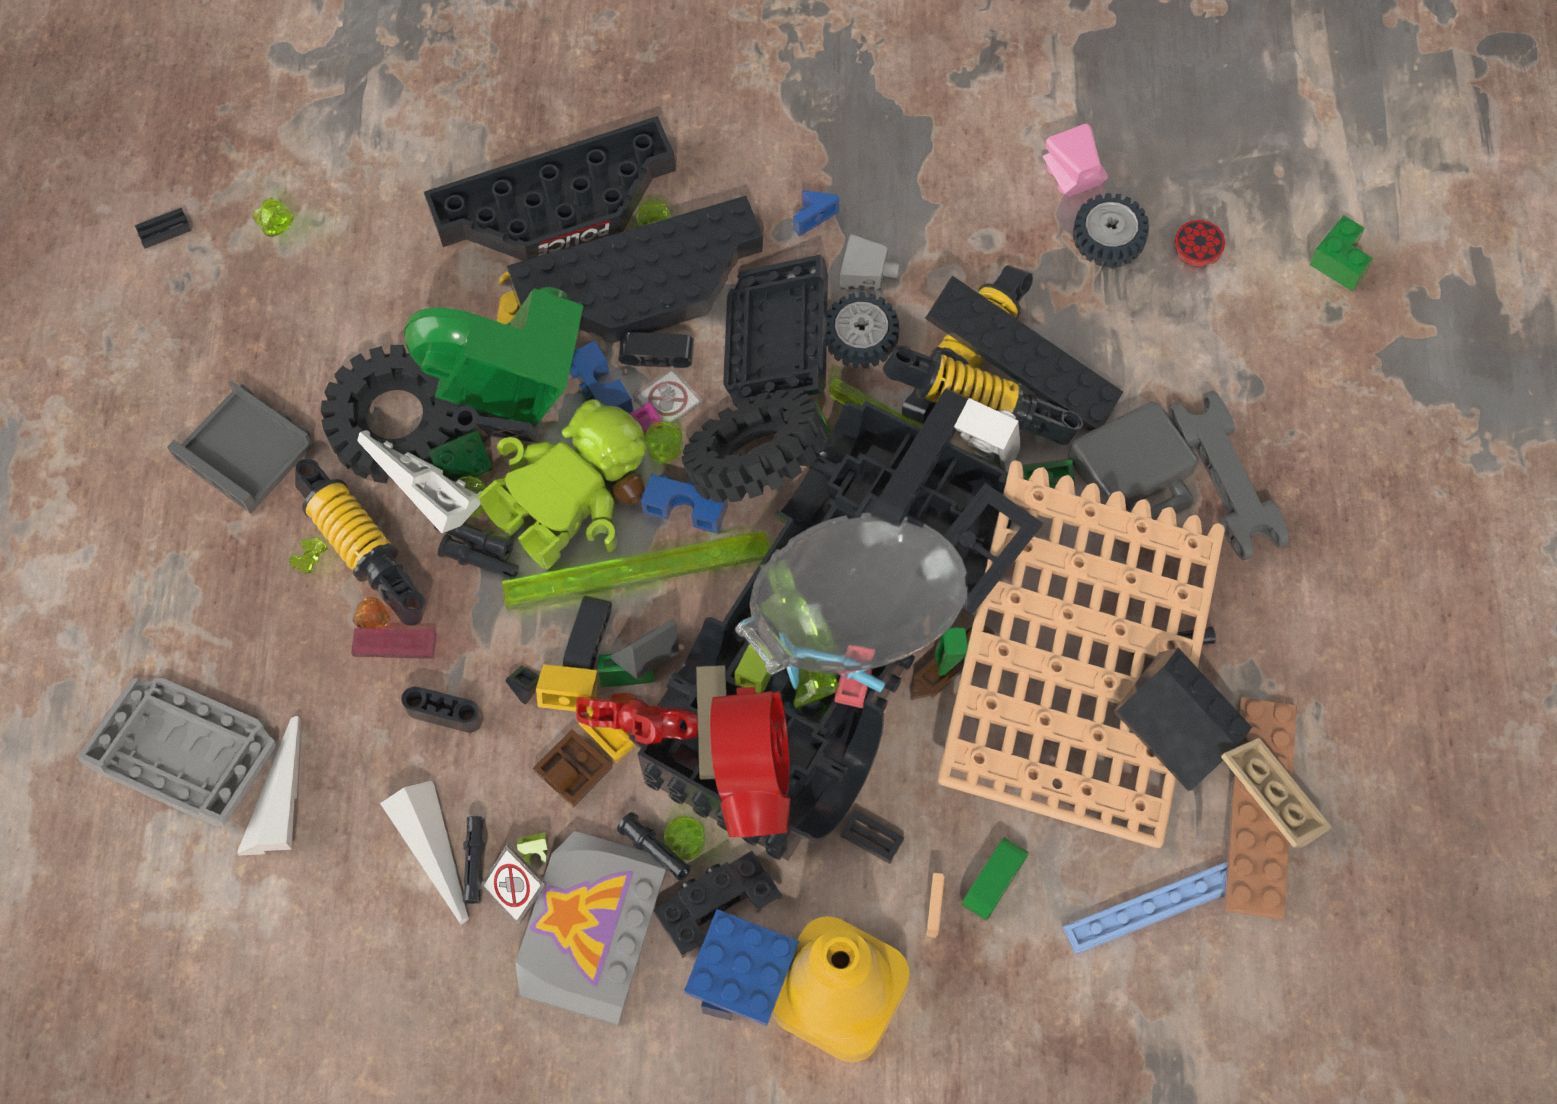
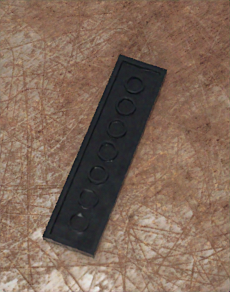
M953 275L925 317L933 325L1045 401L1078 414L1082 419V426L1090 431L1106 423L1123 394L1122 390Z

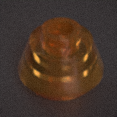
M376 597L364 598L357 605L353 616V623L362 630L382 629L390 621V615L384 603Z

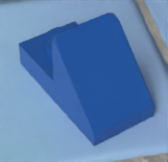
M802 191V205L805 208L800 209L793 216L794 231L800 237L839 213V197L835 194Z

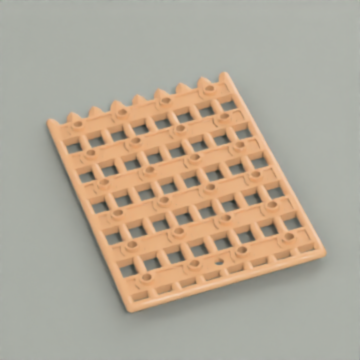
M1014 460L1009 467L1003 495L1035 518H1037V515L1053 519L1049 539L1046 541L1033 537L1014 561L1015 567L1011 584L999 581L976 610L937 778L938 783L949 788L1151 847L1161 848L1164 844L1176 778L1135 734L1130 733V729L1122 720L1120 721L1119 729L1103 724L1108 701L1120 704L1141 677L1145 657L1155 659L1159 652L1179 647L1198 668L1225 527L1219 523L1215 524L1208 535L1204 536L1202 535L1200 518L1197 515H1192L1187 518L1183 527L1179 528L1177 527L1176 514L1172 507L1163 509L1157 520H1153L1150 504L1146 499L1139 500L1131 513L1127 512L1125 497L1121 491L1112 493L1105 505L1101 504L1100 491L1095 483L1087 485L1080 497L1075 496L1074 481L1069 475L1061 477L1053 489L1049 487L1048 473L1044 467L1036 469L1027 481L1023 478L1021 462ZM1001 512L998 515L990 553L995 557L1001 554L1017 533V531L1007 529L1009 518ZM1063 523L1079 527L1074 549L1059 545ZM1089 531L1104 535L1100 557L1085 553ZM1115 539L1130 543L1125 565L1110 560ZM1140 547L1155 551L1151 573L1136 568ZM1166 555L1181 559L1177 581L1162 576ZM988 559V562H987V567H986L985 573H986L987 570L990 568V566L993 564V562H992L991 560H989V559ZM1191 563L1206 567L1202 588L1187 584ZM1026 566L1041 570L1037 592L1021 588ZM1052 574L1067 578L1063 600L1047 596ZM1078 582L1093 586L1089 608L1073 604ZM1104 589L1119 594L1115 616L1099 612ZM1130 597L1145 602L1141 624L1126 620ZM1156 605L1171 610L1166 632L1151 627ZM988 609L1004 614L999 637L983 632ZM1181 613L1196 617L1192 640L1177 635ZM1014 617L1030 622L1025 644L1009 640ZM1041 625L1056 629L1052 652L1036 648ZM1067 633L1082 637L1078 660L1062 656ZM1093 641L1108 645L1104 668L1088 664ZM1119 649L1134 653L1130 676L1115 672ZM976 662L992 666L987 690L971 685ZM1002 670L1018 674L1013 697L997 693ZM1029 677L1045 682L1040 706L1024 701ZM1055 686L1071 690L1066 713L1051 709ZM1082 693L1097 698L1093 721L1077 717ZM964 715L980 719L975 743L958 739ZM990 723L1007 727L1001 751L985 747ZM1017 731L1033 735L1028 759L1012 755ZM1044 739L1060 743L1055 767L1039 763ZM1071 747L1086 751L1081 775L1066 771ZM1097 754L1113 759L1108 783L1092 779ZM1124 762L1139 767L1134 791L1119 787ZM951 769L967 773L966 780L950 776ZM1150 770L1165 774L1161 799L1145 794ZM978 777L994 781L993 788L977 784ZM1054 779L1060 780V789L1053 787L1052 782ZM1005 785L1021 789L1020 796L1004 792ZM1032 793L1048 797L1047 804L1031 800ZM1059 801L1075 805L1074 812L1058 808ZM1086 809L1102 813L1101 819L1086 816ZM1113 816L1127 820V827L1111 823ZM1139 824L1155 828L1154 835L1138 831Z

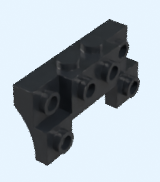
M753 851L748 852L730 864L726 862L723 865L718 863L706 870V875L698 880L693 878L686 881L680 887L681 890L678 891L677 896L654 909L655 916L682 958L703 944L705 936L699 926L711 920L717 909L724 912L744 900L747 896L758 913L764 906L777 898L778 900L782 898L779 889L768 872L764 870Z

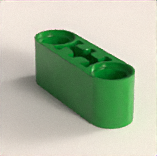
M1004 837L965 896L961 906L987 921L1022 867L1029 852Z

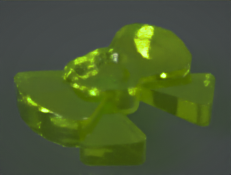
M308 538L299 543L305 551L302 553V557L290 556V566L293 569L296 568L302 574L312 573L314 564L318 563L317 559L328 549L326 544L318 538Z

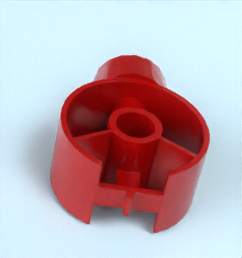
M755 686L737 688V695L713 697L710 711L712 762L717 789L723 801L720 805L729 837H751L787 833L791 801L788 796L790 760L786 718L780 692L755 693Z

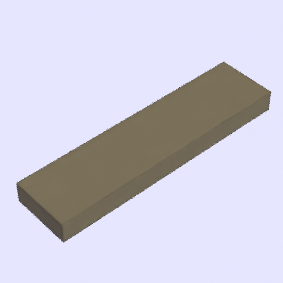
M725 666L696 667L700 779H715L710 741V711L713 697L726 696Z

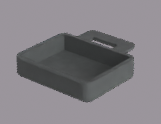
M1149 402L1072 441L1069 458L1073 460L1074 466L1087 485L1095 483L1098 486L1101 504L1105 505L1112 493L1121 491L1125 497L1126 509L1131 513L1139 500L1145 499L1168 487L1174 496L1151 507V517L1153 520H1157L1162 510L1167 507H1172L1176 513L1193 503V495L1182 480L1194 473L1198 458L1160 404Z

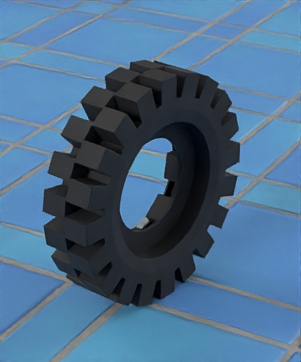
M391 345L390 354H384L382 346L369 349L371 358L365 360L361 353L350 359L353 368L349 370L342 365L334 374L338 383H328L324 391L327 400H322L320 412L324 418L321 420L323 430L339 461L347 469L352 467L354 473L364 479L371 474L374 482L387 484L389 475L357 441L360 432L367 430L370 432V437L384 444V442L388 441L393 444L392 449L403 455L408 452L433 465L429 450L457 439V436H463L452 421L454 411L461 407V405L435 397L440 378L424 373L421 367L413 360L410 353H406L404 345ZM393 390H402L413 394L418 398L423 408L421 422L413 432L402 438L386 439L379 437L371 431L367 424L366 416L368 408L375 398Z
M776 390L771 397L769 392L757 395L754 403H751L749 398L737 402V410L732 411L728 407L717 413L720 420L709 419L701 426L703 431H695L689 438L690 444L685 445L682 451L684 454L682 456V464L697 493H700L702 498L706 500L711 498L713 502L723 503L727 498L730 502L742 501L746 493H748L750 499L763 495L764 486L769 485L770 489L774 490L784 485L782 477L786 476L794 479L803 471L800 466H810L817 459L815 454L822 453L826 446L824 441L828 440V432L815 402L807 393L803 395L802 391L793 390L790 393L787 390ZM776 433L774 435L775 439L768 444L765 442L751 449V453L743 456L741 453L733 454L739 448L757 438Z

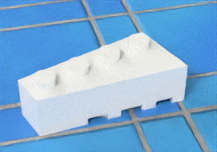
M969 398L954 426L955 429L960 432L962 431L961 437L964 440L968 441L970 439L968 446L975 451L974 454L977 457L1009 472L1011 462L1016 460L1021 450L1018 420H1015L1016 416L1005 410L998 412Z

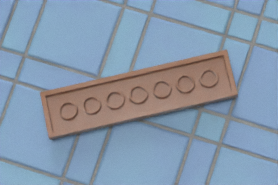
M1241 697L1238 712L1252 728L1239 746L1260 738L1293 778L1297 705ZM1234 774L1224 911L1283 920L1285 917L1289 841Z

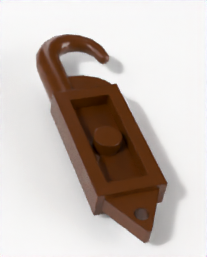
M984 626L983 632L995 635L992 629ZM972 627L966 631L967 645L969 644ZM934 657L914 675L915 683L910 699L914 700L928 696L934 698L962 673L965 657L945 675L938 674L936 657Z

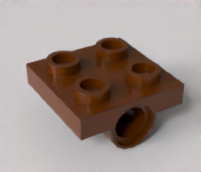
M571 729L533 767V771L574 808L613 767L610 762Z

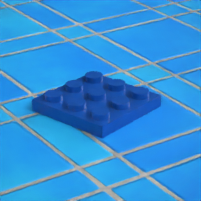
M717 909L684 989V994L767 1026L799 941Z

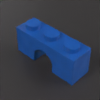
M594 340L575 350L570 375L573 379L578 378L580 381L579 388L585 398L589 397L591 400L596 399L605 406L619 407L627 413L634 411L632 399L620 379L609 384H602L597 381L601 376L609 373L607 359L596 341Z
M651 474L641 499L643 513L667 520L674 507L688 505L693 508L691 515L693 527L716 534L719 532L728 508L727 499L723 503L713 502L711 498L706 500L701 497L700 493H697L692 482L682 483L673 480V478L667 475L658 476Z

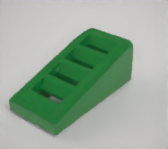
M944 628L935 649L939 675H945L966 656L968 645L964 628Z

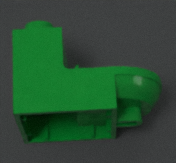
M551 287L541 288L540 290L533 288L511 322H508L507 325L463 310L427 308L409 316L405 324L404 338L408 352L421 367V370L428 375L440 378L435 395L436 398L461 406L468 405L477 411L505 420L527 422L535 428L567 387L583 305L570 301L568 295L562 290Z

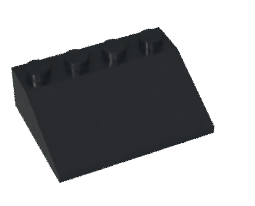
M1179 647L1159 652L1113 711L1187 791H1191L1223 761L1221 756L1224 753L1237 748L1252 728Z

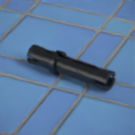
M469 816L466 820V841L463 842V849L466 855L463 903L479 904L481 903L483 851L486 850V843L483 842L485 818Z

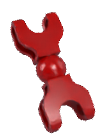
M626 692L612 694L611 698L582 697L576 701V718L580 723L592 727L623 729L629 735H635V741L640 743H660L662 738H695L698 733V718L694 712L681 708L649 706L644 701L637 700V695ZM587 706L593 707L592 716L587 713ZM681 719H684L686 722L687 730L680 728Z

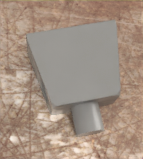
M850 235L840 272V288L878 290L881 288L883 276L898 279L900 263L887 261L888 248L886 246Z

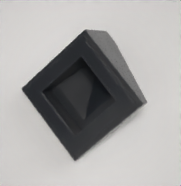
M521 665L506 678L505 682L518 699L526 705L536 692L540 676Z

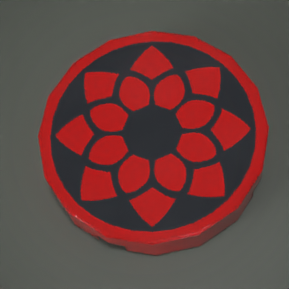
M1194 220L1183 224L1177 231L1174 241V248H1176L1179 258L1187 264L1197 267L1217 262L1222 256L1225 247V238L1221 230L1211 222Z

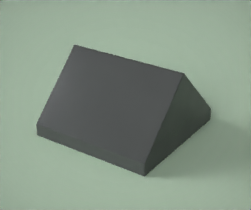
M674 619L653 629L610 655V657L636 679L640 678L679 653L677 627Z

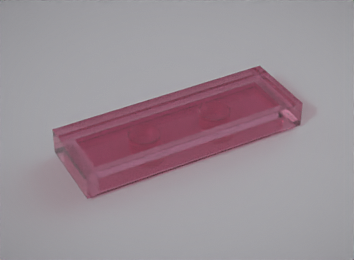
M354 628L351 654L353 657L434 659L437 633L435 630Z

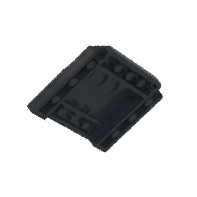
M819 254L739 272L737 275L739 281L735 289H730L727 295L723 385L730 394L733 404L737 407V402L749 398L751 403H754L757 395L769 392L772 397L776 390H787L788 393L797 390L802 391L803 395L807 393L809 396L821 394L826 387L828 273L824 258Z

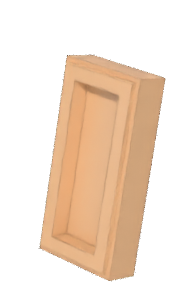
M933 873L926 937L936 938L939 932L945 878L943 874Z

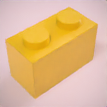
M543 664L536 687L538 707L576 711V701L578 698L597 696V670ZM587 706V713H592L593 707Z

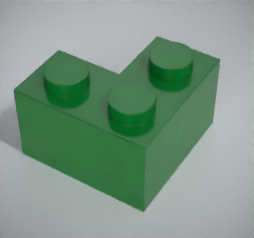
M1343 215L1316 248L1310 266L1353 292L1367 274L1373 260L1371 256L1356 248L1365 228Z

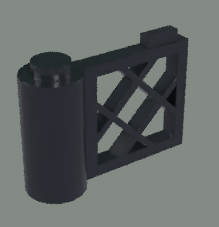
M468 405L457 408L452 416L454 426L463 435L478 430L482 442H485L489 437L503 439L512 437L520 441L540 443L541 435L530 423L483 417L473 407Z

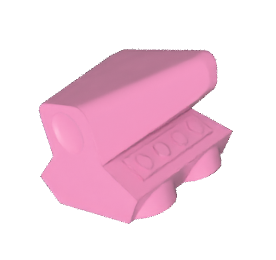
M1083 124L1051 136L1046 140V148L1049 154L1044 155L1043 158L1047 163L1048 172L1055 176L1061 193L1071 197L1102 185L1109 177L1099 161L1090 124Z

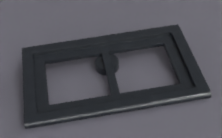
M985 483L914 574L967 613L973 615L1039 531L1043 523ZM988 504L1021 526L998 557H995L978 545L974 533L967 531ZM958 542L964 548H974L993 562L970 593H967L937 571L938 567Z

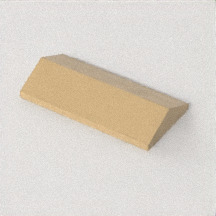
M1260 738L1232 749L1221 756L1294 848L1306 846L1332 828Z

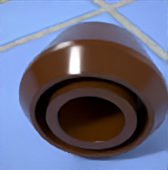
M633 473L623 478L611 487V495L623 505L629 503L630 506L636 504L642 499V493L645 492L642 475L638 473Z

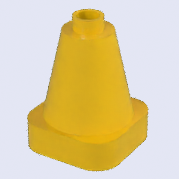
M831 916L817 918L806 925L798 938L799 945L772 1014L776 1022L783 1029L841 1061L859 1062L867 1059L875 1052L908 989L909 966L905 957L897 949L851 924Z

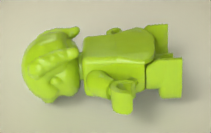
M596 399L585 401L576 410L569 425L562 430L564 437H573L572 443L575 451L565 442L557 444L541 442L528 444L527 448H524L520 440L512 437L502 439L497 445L499 454L506 456L512 452L518 453L509 462L512 472L507 473L506 478L494 480L477 497L487 516L508 536H512L524 524V516L529 514L537 520L533 526H530L518 537V540L527 554L545 570H549L560 559L561 550L568 545L570 538L576 535L583 519H586L590 513L592 523L586 531L588 541H594L597 534L605 533L608 534L604 540L607 551L612 552L617 546V535L611 523L614 499L606 489L604 479L607 481H617L627 472L635 470L642 462L647 449L641 425L630 414L619 407L605 406Z

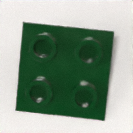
M478 430L428 451L434 466L443 471L442 475L454 482L458 480L466 482L493 470Z

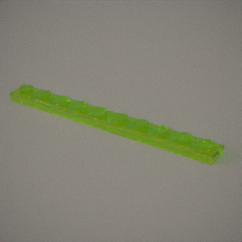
M764 530L501 581L505 606L508 610L763 560L768 552L769 545Z

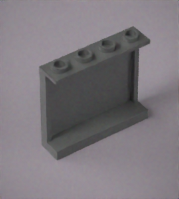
M230 381L229 385L232 392L182 444L173 440L167 448L176 461L251 514L310 451L313 444L309 438L311 434L305 427L300 424L296 426L291 423V419L285 413L274 411L265 399L254 397L252 391L245 385L241 384L238 386L233 381Z

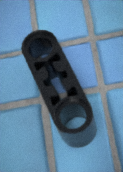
M626 332L620 338L618 360L620 363L628 366L687 368L692 365L694 339L684 334Z
M586 595L583 597L564 653L563 667L593 670L611 615V601Z
M417 686L407 688L401 696V701L407 714L413 719L468 733L477 731L482 725V715L477 704L472 700ZM422 699L418 706H410L412 701ZM468 712L475 713L469 720L462 719Z

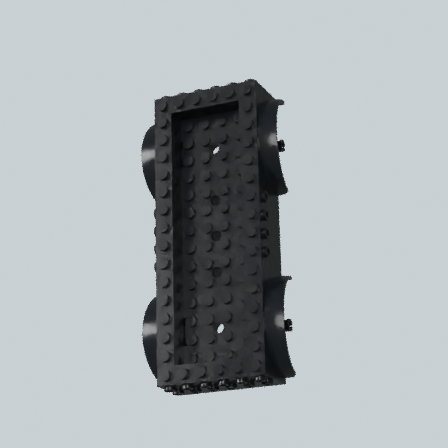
M867 401L862 406L850 402L845 403L822 453L815 454L817 459L809 466L810 470L796 492L781 511L776 510L774 516L784 523L785 526L723 622L712 617H707L704 620L699 635L679 672H674L671 675L673 680L669 678L666 685L668 690L657 705L665 708L685 709L694 712L698 718L696 667L725 666L726 696L737 695V688L741 687L735 685V671L749 644L755 647H765L775 654V669L763 692H780L785 712L790 760L788 796L791 799L788 832L741 838L752 846L759 844L766 848V853L777 860L783 858L789 861L801 839L811 842L823 840L846 816L858 797L876 758L884 728L883 712L888 704L887 696L890 691L895 693L902 680L900 678L901 673L904 669L907 671L910 669L915 659L913 653L917 647L922 648L928 638L926 632L940 608L961 609V607L914 574L926 559L924 555L854 515L868 491L880 497L921 429ZM951 443L948 444L907 513L940 532L930 552L985 483L1003 495L1008 476L1007 471ZM989 504L967 530L974 533L976 543L988 552L991 549L999 511ZM1011 519L1008 520L1007 529L1011 528L1013 522ZM958 542L938 567L937 571L967 593H970L985 574L988 558L972 547H962ZM777 634H782L794 650L800 648V651L808 650L838 659L846 658L848 647L876 653L871 676L885 682L882 691L879 693L868 687L863 708L835 702V696L841 672L837 674L835 669L804 662V666H799L798 688L794 689ZM681 719L680 728L687 730L686 722L684 719ZM698 733L695 738H662L660 743L652 744L635 741V735L630 734L628 739L641 748L637 755L643 779L645 780L644 783L655 791L661 789L669 794L668 797L680 805H683V803L690 805L697 815L703 818L708 816L717 821L719 827L727 831L720 805L723 801L720 798L716 780L700 779Z

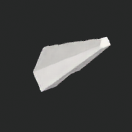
M367 430L360 432L357 441L441 533L460 527L481 505L477 496L482 491L476 494L465 488V482L461 480L454 482L442 475L443 471L408 452L405 455L392 449V443L388 441L384 442V444L370 437V432Z
M295 716L289 721L237 853L239 856L266 854V851L292 850L294 799H297L301 731V719L299 716Z
M432 781L404 787L380 804L462 925L469 920L465 903H463V893L459 884L435 785Z

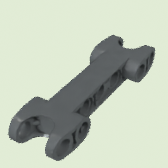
M1215 391L1204 393L1205 413L1198 415L1188 412L1179 402L1170 404L1169 417L1188 445L1190 447L1195 446L1228 514L1220 517V523L1225 527L1224 534L1237 556L1241 560L1253 557L1250 538L1253 535H1264L1277 548L1287 546L1289 542L1287 528L1276 503L1272 499L1260 502L1227 436L1234 433L1235 426L1226 405Z

